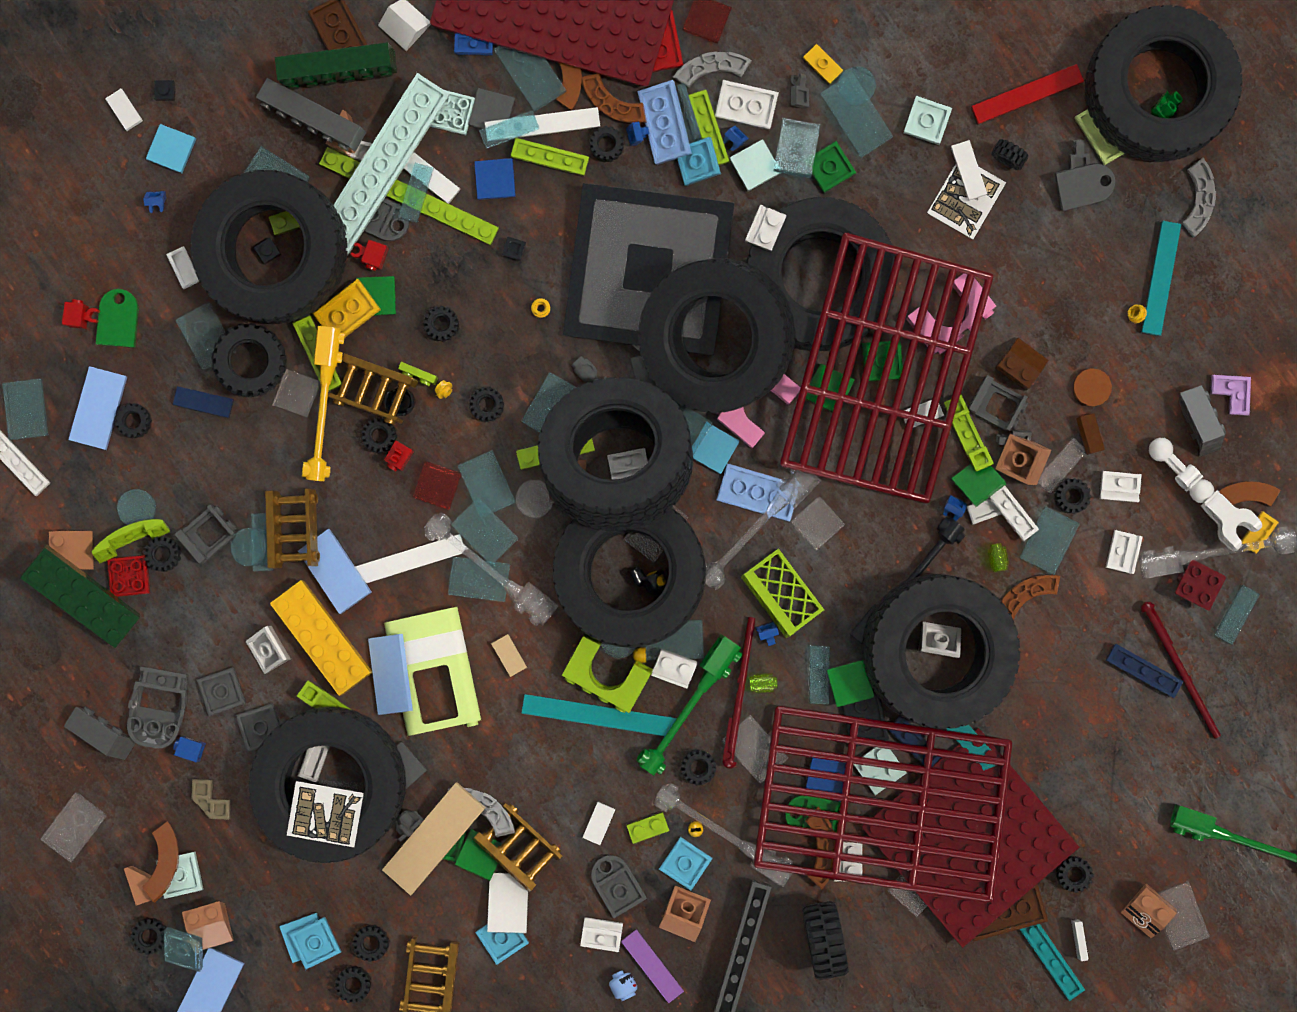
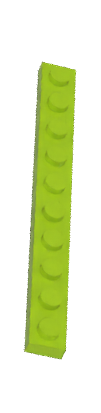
M327 147L319 164L350 179L360 162ZM397 179L386 195L399 203L489 245L492 244L499 230V227Z

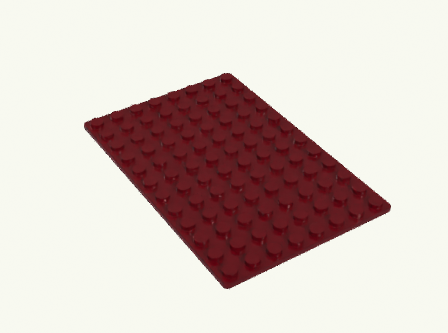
M436 0L430 24L436 28L647 87L652 76L674 0Z

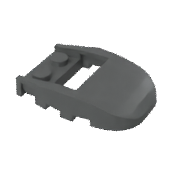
M140 667L142 672L139 681L135 682L134 691L128 704V734L138 745L164 748L176 739L187 706L188 674ZM144 687L181 693L178 712L141 707Z

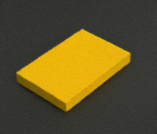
M357 279L313 314L321 326L341 328V333H344L345 338L381 309L362 282Z

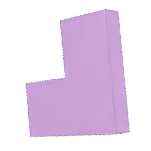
M1211 375L1210 395L1229 396V415L1248 416L1250 412L1251 377Z

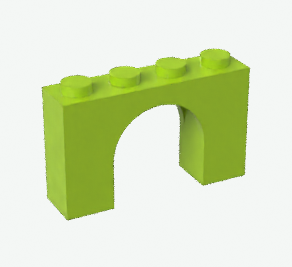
M585 633L562 676L565 677L567 682L580 685L583 691L598 695L601 701L614 704L617 710L630 713L653 669L636 660L629 675L621 684L607 686L600 683L593 675L592 661L602 642Z

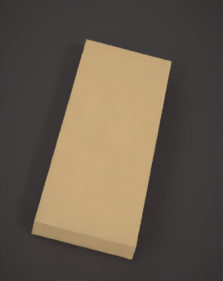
M456 782L382 871L409 895H412L486 807Z

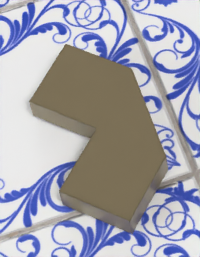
M192 779L191 799L198 804L209 819L229 820L231 800L212 799L213 780Z

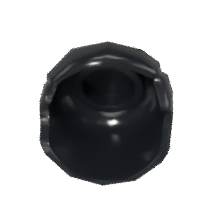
M398 387L388 391L384 398V407L388 413ZM406 389L396 416H406L415 407V397L409 389Z

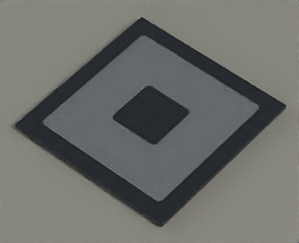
M583 183L563 335L641 346L638 341V335L640 334V331H638L639 322L642 320L640 318L643 308H645L644 305L648 297L651 296V292L658 286V283L664 277H667L668 274L686 264L706 259L727 258L735 203ZM706 296L697 301L687 313L683 324V342L687 352L714 355L722 297Z

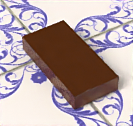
M1095 414L1076 418L1086 454L1089 455L1105 450Z

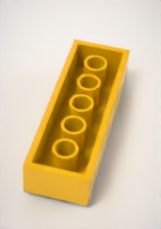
M300 580L270 603L339 696L344 695L372 674V670L305 581Z

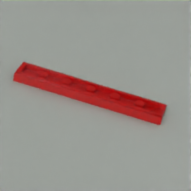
M1075 64L973 105L971 109L979 125L1084 82L1078 65Z

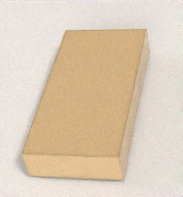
M509 634L491 643L510 677L527 668Z

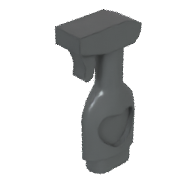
M581 356L571 365L574 368L573 371L581 380L591 383L593 380H598L597 369L587 358L584 359Z

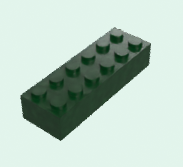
M388 42L275 57L277 80L290 90L299 89V86L306 85V87H316L318 83L333 85L336 84V81L344 80V82H354L356 78L371 80L374 79V76L379 75L381 77L393 76L392 74L397 73L395 50Z
M47 544L21 574L20 578L114 648L117 647L140 618V613Z

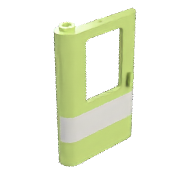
M458 607L384 623L386 636L403 634L413 711L403 712L407 736L467 724V727L478 725L481 716ZM447 665L451 676L458 717L424 724L420 713L413 673L418 670Z

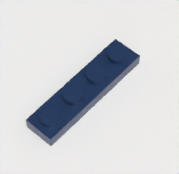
M1117 644L1113 645L1105 660L1172 698H1175L1184 682Z

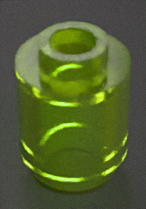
M1002 543L991 544V548L987 549L989 564L993 572L1007 570L1009 560L1006 546H1002Z
M773 673L754 674V676L750 677L751 692H756V694L774 692V688H778L777 677H773Z

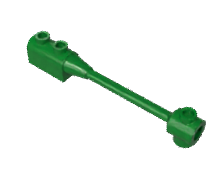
M719 635L699 665L705 671L697 686V690L657 749H643L636 759L640 767L654 776L656 773L660 775L665 770L666 765L663 763L665 761L663 752L703 693L716 681L720 680L721 677L724 679L728 677L731 672L729 665L732 661L738 662L742 656V653L739 652L741 647L727 637Z
M1175 804L1170 820V827L1174 828L1173 832L1185 835V832L1192 834L1193 839L1202 842L1204 838L1230 840L1297 863V854L1233 834L1229 830L1215 825L1216 817Z

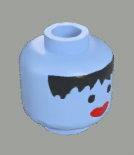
M619 971L612 975L613 979L609 982V986L616 999L624 1001L636 995L637 985L631 973Z

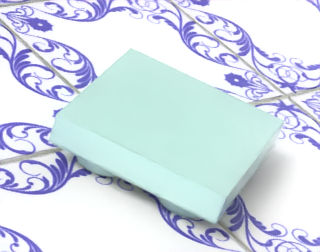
M446 91L450 96L430 127L466 135L475 98Z
M763 139L730 157V161L747 191L781 174V170Z

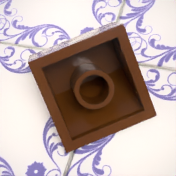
M1017 338L995 369L1026 391L1040 375L1049 360L1020 338Z

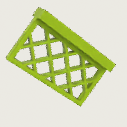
M779 548L741 576V579L786 638L790 637L824 611L823 607ZM775 555L781 560V568L770 566L771 558ZM758 568L767 569L766 579L758 578L754 571ZM770 569L780 571L779 581L769 580ZM783 571L792 574V583L782 582ZM768 583L778 584L777 595L769 593L767 590ZM781 585L792 586L790 597L780 595ZM795 587L804 590V599L794 597ZM780 598L790 600L789 610L781 609L779 606ZM793 600L803 602L802 612L792 611ZM806 602L813 603L818 610L813 614L805 613ZM791 613L801 615V623L796 627L790 621Z

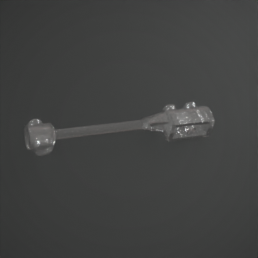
M791 469L790 473L792 476L788 480L783 478L778 482L777 487L779 489L768 506V510L718 563L710 562L707 564L705 562V583L711 589L717 590L725 583L726 578L724 577L723 568L772 515L777 514L788 504L796 508L821 482L817 475Z
M444 513L435 514L424 527L426 530L424 535L429 540L434 541L435 538L438 541L446 539L498 581L515 603L514 609L520 614H523L524 611L530 615L528 619L533 625L538 626L540 623L543 626L557 610L558 605L530 582L523 588L512 580L506 579L450 533L452 521Z
M1288 526L1276 528L1277 532L1272 534L1271 539L1242 544L1238 551H1232L1228 547L1205 551L1174 550V546L1162 548L1163 552L1155 553V550L1143 551V556H1139L1142 579L1184 572L1183 565L1190 563L1191 560L1199 561L1204 558L1273 547L1277 552L1279 551V555L1295 553V548H1297L1296 534L1293 529L1289 530Z
M669 782L668 785L663 784L654 799L655 803L653 805L666 813L668 809L678 808L736 845L741 852L752 859L749 865L751 868L779 886H785L792 873L755 868V844L745 840L742 841L681 802L680 793L677 792L679 788ZM763 850L762 861L792 865L793 863L786 856H783L782 859L776 856L777 851Z

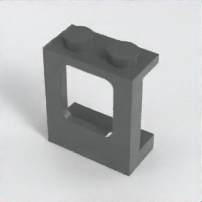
M988 375L985 376L968 407L969 412L1006 432L1011 429L1014 430L1019 422L1017 416L1020 412L1023 413L1028 405L1025 402L1028 397L1026 395L1021 396L993 381L994 378ZM995 392L1017 404L1008 422H1004L986 412V406Z
M209 504L207 510L183 530L180 529L174 534L199 564H204L238 535L235 531L237 529L230 520L226 521L224 519V512L218 506L214 507ZM212 516H215L228 532L215 544L208 547L196 531Z

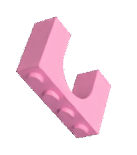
M962 274L954 280L953 288L960 297L967 274ZM975 278L966 306V316L961 323L957 341L964 337L963 332L965 330H971L982 292V287ZM989 296L982 316L985 320L994 314L993 309L996 307ZM919 308L906 318L913 329ZM928 310L920 334L931 337L935 320ZM942 326L938 339L948 342L952 327ZM936 347V348H935V351H934V354L937 353V352H939V354H941V353H943L946 349H942V348Z
M783 374L781 380L771 391L789 405L797 396L801 387ZM743 407L734 411L717 413L719 415L717 420L751 449L765 434L764 431L747 418Z

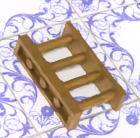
M344 353L342 361L347 363V372L338 395L329 393L328 397L334 399L333 403L344 406V404H348L384 417V421L395 425V422L402 424L403 420L396 417L406 389L409 386L416 388L418 381L407 375ZM360 368L364 370L363 373L365 375L355 401L345 399L354 372ZM377 374L381 376L380 379L382 381L370 408L362 405L371 378ZM394 380L398 382L399 387L390 411L387 414L379 411L388 384Z
M305 489V495L282 497L278 491H265L268 568H282L284 562L307 561V566H318L320 553L317 543L316 504L318 503V495L316 490ZM305 503L306 515H281L280 506L282 504ZM306 522V534L283 535L281 533V525L283 523ZM307 541V553H282L283 543Z
M505 803L503 808L507 811L510 818H513L519 824L515 833H512L497 848L491 843L495 835L493 826L487 833L481 834L479 832L473 840L530 892L536 886L534 878L553 857L557 860L562 857L560 854L561 850L555 844L550 845L517 814L519 811L512 804L508 806ZM524 831H527L534 839L515 860L512 859L510 861L505 856L507 854L506 851ZM541 844L548 852L529 873L526 872L524 874L520 870L521 863Z
M413 937L407 943L406 953H410L405 996L404 1000L400 1001L399 1011L451 1012L459 942L451 941L450 946L445 948L416 944L417 937ZM415 952L445 955L448 958V965L439 967L414 964ZM413 971L443 975V977H446L445 985L433 986L412 983ZM411 991L440 994V996L444 997L443 1004L435 1006L409 1003Z

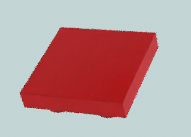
M145 555L107 560L111 593L117 597L150 594L148 563L144 559L146 558Z

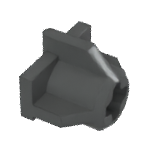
M405 810L397 817L395 821L396 831L401 835L400 841L413 834L416 827L424 821L423 817L416 811Z

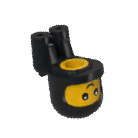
M637 566L630 571L635 585L641 587L644 583L649 594L660 595L664 591L667 582L662 575L664 573L663 569L645 574Z

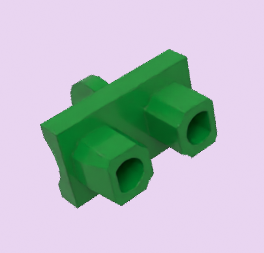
M1168 91L1165 92L1157 104L1152 107L1151 115L1171 119L1183 98L1177 91L1171 95Z

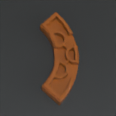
M559 63L563 82L556 101L570 111H573L581 92V69Z
M600 74L582 77V84L589 99L605 115L624 123H647L643 103H626L613 97L605 88Z
M1240 482L1219 490V493L1232 505L1243 501H1255L1271 507L1281 490L1261 482Z
M1042 575L1024 580L1014 586L1000 602L1005 605L1008 613L1011 614L1014 620L1018 610L1028 600L1044 594L1057 595L1060 576Z
M809 816L805 820L811 829L834 832L829 819ZM815 837L817 849L834 852L835 840ZM816 857L813 868L831 871L833 859ZM808 876L821 889L829 881L827 878Z
M168 821L152 833L158 846V862L153 875L142 886L154 903L170 887L179 864L178 840Z

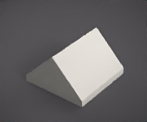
M399 0L387 8L378 26L407 51L431 24L407 0Z
M923 622L918 651L955 658L960 657L961 628Z
M272 626L264 627L246 640L248 647L264 674L291 659Z

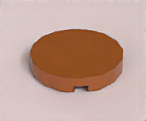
M1090 368L1082 371L1076 376L1073 385L1075 398L1081 404L1090 407L1103 404L1108 400L1112 391L1110 378L1099 369Z

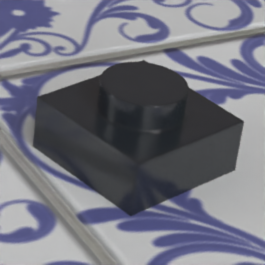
M154 80V99L156 101H175L174 80Z
M507 237L502 256L521 261L526 242Z
M271 238L254 247L265 265L281 255Z

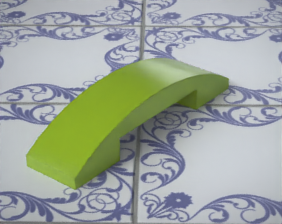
M960 395L952 426L970 463L977 472L994 463L986 446L984 447L969 415L967 405L962 395ZM951 399L944 402L947 412Z
M160 519L135 522L116 530L103 539L92 550V555L99 563L116 557V549L147 535H150L154 540L156 537L169 533L170 529Z
M309 680L297 694L298 698L314 708L341 707L352 710Z

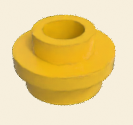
M545 299L535 300L531 306L532 313L538 318L546 317L550 313L549 302ZM543 305L545 307L544 311L539 312L537 310L538 306Z
M1133 305L1128 310L1129 320L1133 323L1142 322L1147 315V310L1142 305Z
M445 380L441 381L435 388L437 397L440 399L443 397L447 398L452 392V384Z

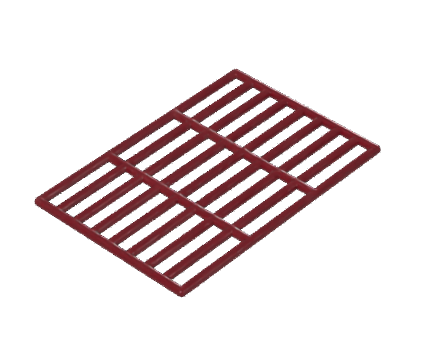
M844 233L780 465L918 502L929 503L994 278L993 274L854 234ZM853 242L860 245L840 313L830 309L848 244ZM871 247L878 250L858 318L848 314L866 249ZM885 252L896 254L879 317L877 322L869 321L866 319ZM903 257L913 259V264L896 325L891 327L884 324ZM924 262L931 264V269L913 332L902 330L920 264ZM942 267L949 269L931 337L920 333L938 269ZM960 272L967 274L949 341L946 342L939 340L938 337L956 273ZM974 277L985 279L965 347L957 345L956 341ZM829 317L839 321L821 386L818 388L809 384ZM847 322L857 326L837 393L829 391L828 386ZM865 327L875 331L857 395L852 397L846 395V391ZM882 332L893 336L875 400L871 402L863 399ZM902 337L909 339L910 344L892 407L882 405V400L899 339ZM918 342L928 344L910 412L899 408ZM935 348L946 349L928 415L917 414ZM953 352L964 355L946 419L942 421L935 419ZM810 393L818 395L801 458L799 463L790 461L789 457L806 395ZM825 398L833 399L836 401L818 466H809L807 462ZM844 402L854 406L836 471L832 472L825 470V466ZM863 407L872 411L852 477L844 475L843 471L860 410ZM882 412L889 414L872 479L867 481L861 479L878 414ZM901 417L907 419L890 483L889 486L879 484L896 418ZM916 421L924 423L925 426L907 490L896 488L914 422ZM932 426L942 428V433L925 493L922 495L914 493Z
M777 706L774 713L754 867L992 902L1012 741L996 737ZM782 714L851 724L850 736L781 726ZM861 725L928 735L927 744L924 747L857 737L858 727ZM779 734L848 743L847 755L778 745ZM935 737L1004 746L1003 758L934 748ZM856 744L925 754L924 766L855 756ZM777 753L846 762L845 773L840 774L775 764ZM933 756L1000 765L1002 766L1001 776L994 777L931 767ZM853 764L922 774L921 785L854 776L852 775ZM774 772L843 782L842 793L774 784ZM930 775L999 785L998 797L929 787ZM851 783L920 793L919 805L849 795ZM775 791L841 801L840 810L837 813L770 803L771 792ZM929 794L997 804L996 816L926 806L927 797ZM848 802L918 812L916 824L847 814ZM770 810L838 820L837 832L767 822L768 813ZM925 814L994 824L993 835L925 826ZM846 822L912 831L915 832L914 844L845 834ZM766 830L835 840L834 852L765 842ZM923 833L992 843L991 855L921 845ZM843 841L913 851L911 863L842 853ZM763 850L833 859L832 870L827 871L762 861ZM920 852L990 863L988 874L921 865L919 864ZM847 861L910 871L909 883L839 872L840 862ZM922 872L987 882L986 894L916 884L917 874Z

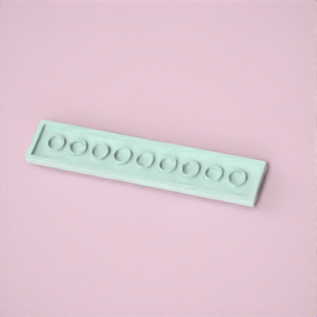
M418 73L334 203V207L342 219V225H344L346 232L347 256L450 96L449 93Z

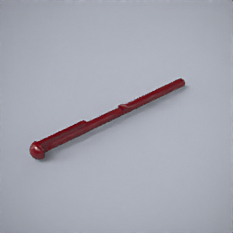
M1152 602L1143 603L1141 612H1146L1214 739L1220 737L1221 734L1196 690L1191 676L1188 675L1172 646L1173 642L1154 609L1155 605Z
M748 617L740 673L737 679L739 688L736 694L733 718L729 717L722 763L728 769H732L737 765V762H734L755 625V618Z

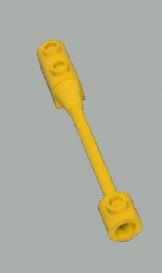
M317 326L313 364L320 365L321 393L314 457L307 460V462H303L302 477H306V480L325 481V477L329 478L330 466H326L327 462L321 457L329 385L331 384L337 363L342 362V352H338L339 344L344 343V333H341V328Z

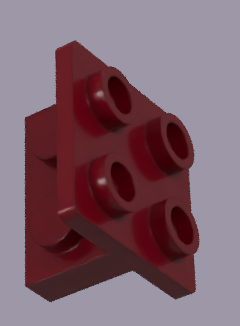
M1191 560L1185 572L1180 573L1177 578L1179 584L1175 594L1205 610H1210L1226 576L1195 560Z

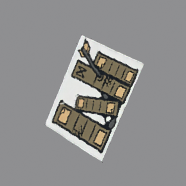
M955 164L927 213L974 239L1006 182L979 167L987 195L968 201L957 165Z
M296 781L287 836L354 847L364 793Z

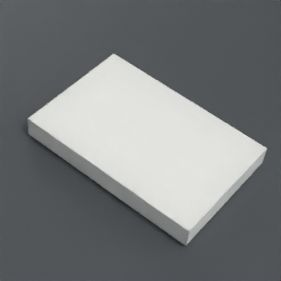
M723 80L715 118L770 130L779 92Z
M494 873L489 881L487 932L527 933L528 890L509 873Z

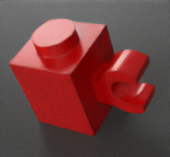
M368 240L366 247L359 243H354V246L358 247L360 251L357 254L351 252L350 255L352 257H362L361 262L365 264L366 269L376 271V269L382 270L389 250L386 245L372 240Z
M72 299V302H65L62 325L86 329L87 321L91 323L99 322L97 319H92V314L100 313V310L96 308L89 309V306L83 304V301Z
M395 441L384 459L388 462L387 467L394 471L398 469L403 471L414 451Z

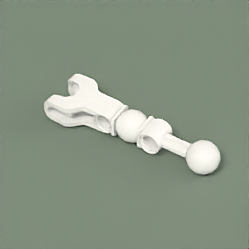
M1156 438L1150 443L1149 454L1156 461H1165L1177 474L1175 480L1179 486L1185 489L1186 492L1189 490L1190 496L1194 501L1203 503L1201 507L1218 525L1220 541L1230 550L1238 551L1242 545V541L1236 534L1237 526H1244L1251 532L1259 531L1262 528V522L1251 510L1235 508L1218 490L1214 493L1212 483L1201 479L1203 475H1201L1197 468L1193 465L1186 467L1173 454V445L1168 439Z

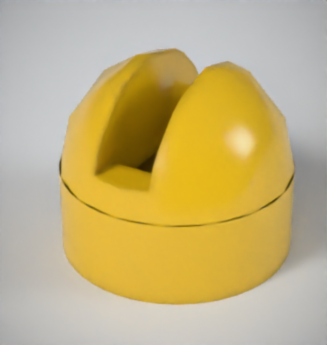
M646 647L634 650L633 658L635 661L646 663Z
M691 822L688 826V832L692 837H699L703 833V826L700 822ZM691 828H700L701 831L691 832Z

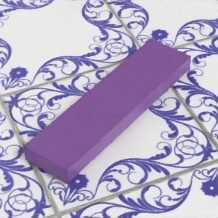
M637 929L621 940L622 944L668 1003L684 992Z

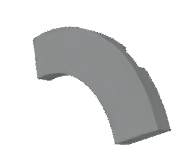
M709 52L685 63L676 72L673 79L690 88L697 79L712 72H729L742 77L752 60L732 52Z
M1204 158L1187 170L1195 186V202L1191 213L1182 224L1193 238L1208 223L1216 200L1214 177Z
M464 788L486 807L481 814L493 826L496 837L515 833L510 816L496 799L486 793L471 788Z

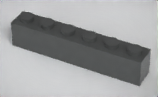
M269 78L266 79L256 96L263 108L269 111L271 108L276 110L277 115L284 119L286 117L291 118V122L299 127L302 124L307 127L306 130L315 135L317 133L322 134L323 139L330 143L333 141L337 142V146L345 151L350 149L355 152L366 134V131L361 126Z

